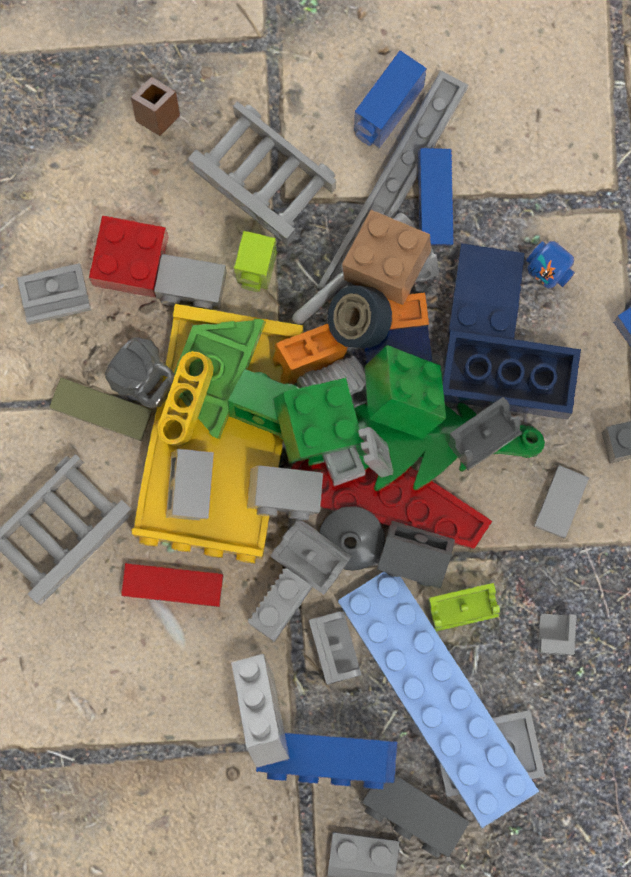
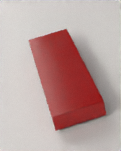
M125 563L121 596L220 607L224 574Z

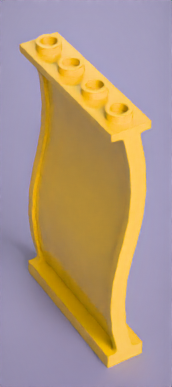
M175 304L166 366L175 372L193 325L252 321L262 318ZM262 319L266 321V324L247 370L254 373L262 372L272 380L282 383L280 380L283 373L282 366L274 367L273 357L276 351L275 344L304 333L303 325ZM163 376L162 383H163V382L165 381V379L167 378L166 376ZM179 398V405L182 408H186L187 405ZM165 401L156 410L132 535L139 538V544L158 547L159 542L171 543L172 550L190 552L191 547L204 549L203 555L223 558V553L236 555V561L255 564L256 558L263 559L270 516L257 515V509L247 508L250 470L258 465L279 468L284 440L275 434L228 417L220 439L213 437L209 433L210 431L198 419L192 437L185 445H170L161 440L157 431ZM178 421L173 422L168 428V435L174 440L182 434V425ZM177 449L214 453L208 519L166 518L171 454Z

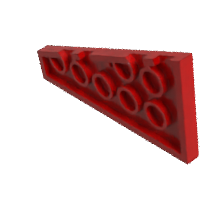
M308 459L295 462L291 467L294 470L323 473L321 508L335 511L346 506L361 507L373 513L382 525L390 526L392 521L455 539V545L469 549H475L493 522L433 481L418 490H414L413 484L418 471L412 467L379 491L374 490L378 474L371 467L365 470L364 476L336 486L333 485L325 462L308 465Z

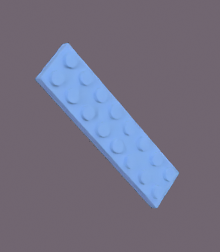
M382 572L338 600L344 613L481 828H484L539 792L401 577H393L386 572Z

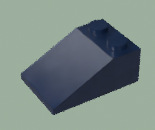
M461 243L447 338L449 337L450 330L514 339L525 253Z

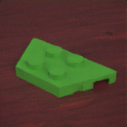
M262 319L242 322H221L220 324L193 325L179 362L186 353L195 351L205 355L213 363V376L198 419L215 438H221L229 417L228 399L245 369H248L266 324V321ZM201 359L194 360L189 366V372L192 376H198L204 370V364ZM179 362L177 364L174 374H176ZM186 390L180 394L179 398L187 407L190 406L193 402L191 391Z

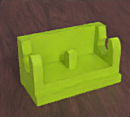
M494 583L428 598L427 601L435 631L499 617L500 607L497 605Z

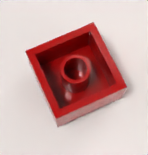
M102 215L89 274L92 285L156 298L154 290L161 254L166 253L169 238L166 227Z

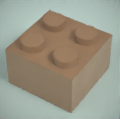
M370 210L342 263L344 280L356 286L373 287L381 291L387 299L403 305L431 252L430 234Z

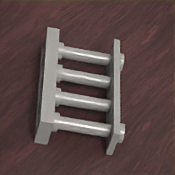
M237 101L233 105L234 116L238 118L237 122L210 153L206 152L203 155L195 149L188 158L189 167L288 246L296 237L293 220L322 186L331 193L336 190L335 174L326 165L321 163L318 166L260 120L261 115L252 106L247 104L244 107ZM249 127L263 139L234 173L230 172L227 175L219 168L221 165L219 161ZM274 147L288 159L260 192H255L252 195L243 187L245 185L244 180ZM297 167L301 168L312 179L283 213L279 212L276 214L268 208L270 205L268 201Z
M76 454L72 458L67 456L62 459L54 469L57 473L0 528V552L31 582L30 586L33 589L28 595L39 605H42L134 513L123 500L118 504L115 502L110 503L77 470L84 462ZM67 479L102 512L100 516L103 519L95 527L92 525L87 526L54 493ZM44 502L78 535L77 540L79 543L71 551L68 548L64 550L31 517ZM20 526L55 559L53 562L56 566L48 574L45 572L40 573L7 540Z

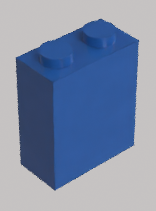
M401 50L355 110L354 131L357 132L355 135L368 146L372 144L378 148L382 146L424 89L427 68Z

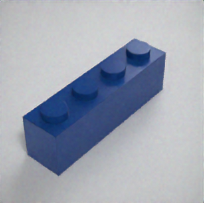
M285 733L289 759L256 767V772L267 773V779L287 781V774L299 775L298 782L319 783V777L331 778L330 785L351 786V780L363 781V788L383 789L384 783L395 782L397 742Z

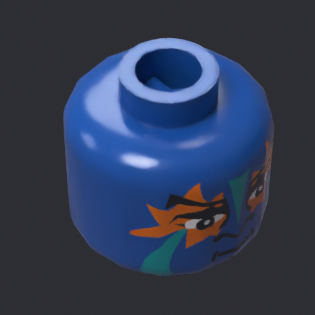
M542 241L526 260L529 263L528 273L547 289H552L557 284L564 287L575 274L571 269L575 261L573 255L556 241H550L547 244Z

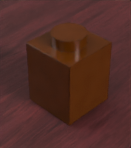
M153 77L131 96L136 122L159 136L180 117L176 91Z

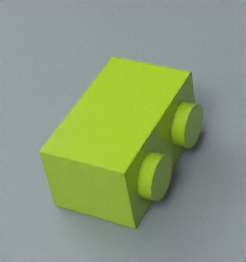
M243 231L234 266L237 283L242 284L241 287L243 289L253 292H260L261 288L268 290L277 256L276 238Z

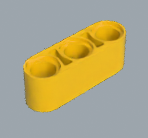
M192 351L182 356L158 424L157 431L159 437L163 442L170 445H185L191 439L213 376L214 367L212 361L199 352ZM201 359L204 364V370L200 375L192 376L189 372L191 362ZM190 390L193 394V402L190 406L182 408L179 405V396L182 392ZM178 421L182 425V434L173 440L168 435V428L173 422Z

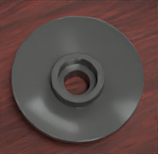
M357 506L341 507L326 517L320 529V534L352 556L344 570L364 569L373 564L382 553L385 542L383 527L378 518L364 508ZM347 537H354L357 544L355 546H348L345 543V539Z

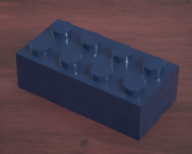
M450 330L442 377L444 401L488 408L504 397L509 403V411L568 420L573 413L581 349Z

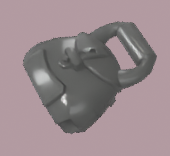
M140 337L129 340L114 356L105 371V378L113 391L118 392L120 395H133L142 405L148 408L162 406L168 397L175 377L174 372L162 363L159 349L154 342ZM162 375L166 376L165 381L149 399L147 394L157 385Z

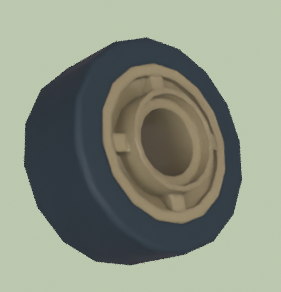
M348 286L343 288L333 297L328 309L330 332L335 340L345 347L370 349L377 346L386 338L392 324V310L388 299L381 291L373 287Z

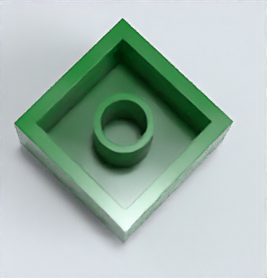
M386 345L364 366L369 420L423 439L446 419L440 365Z
M346 377L285 391L273 398L289 463L350 449L363 443V439L359 436L358 430L360 428Z

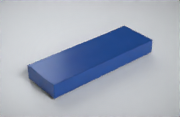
M420 148L418 150L419 230L430 234L431 246H452L454 244L452 149Z

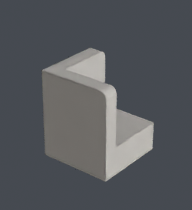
M541 614L537 653L574 655L577 616L572 614L567 616Z

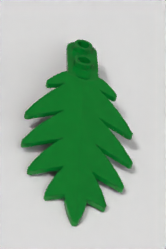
M459 403L456 407L459 415L445 405L446 419L422 439L369 420L366 404L355 407L360 430L370 427L388 444L393 473L385 477L378 475L374 490L379 491L407 471L419 457H422L413 489L418 490L434 480L458 458L449 447L450 433L477 414L464 403ZM521 425V435L493 454L521 456L524 458L535 457L544 449L545 440L541 432L536 428ZM526 438L530 439L532 443H529ZM359 444L355 447L366 470L369 466L364 461V455L368 454L362 450V446ZM322 455L308 459V465L324 462ZM460 461L459 470L463 472L466 470V467Z

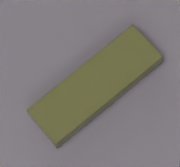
M60 378L49 407L51 410L141 442L153 412L151 409L64 378Z

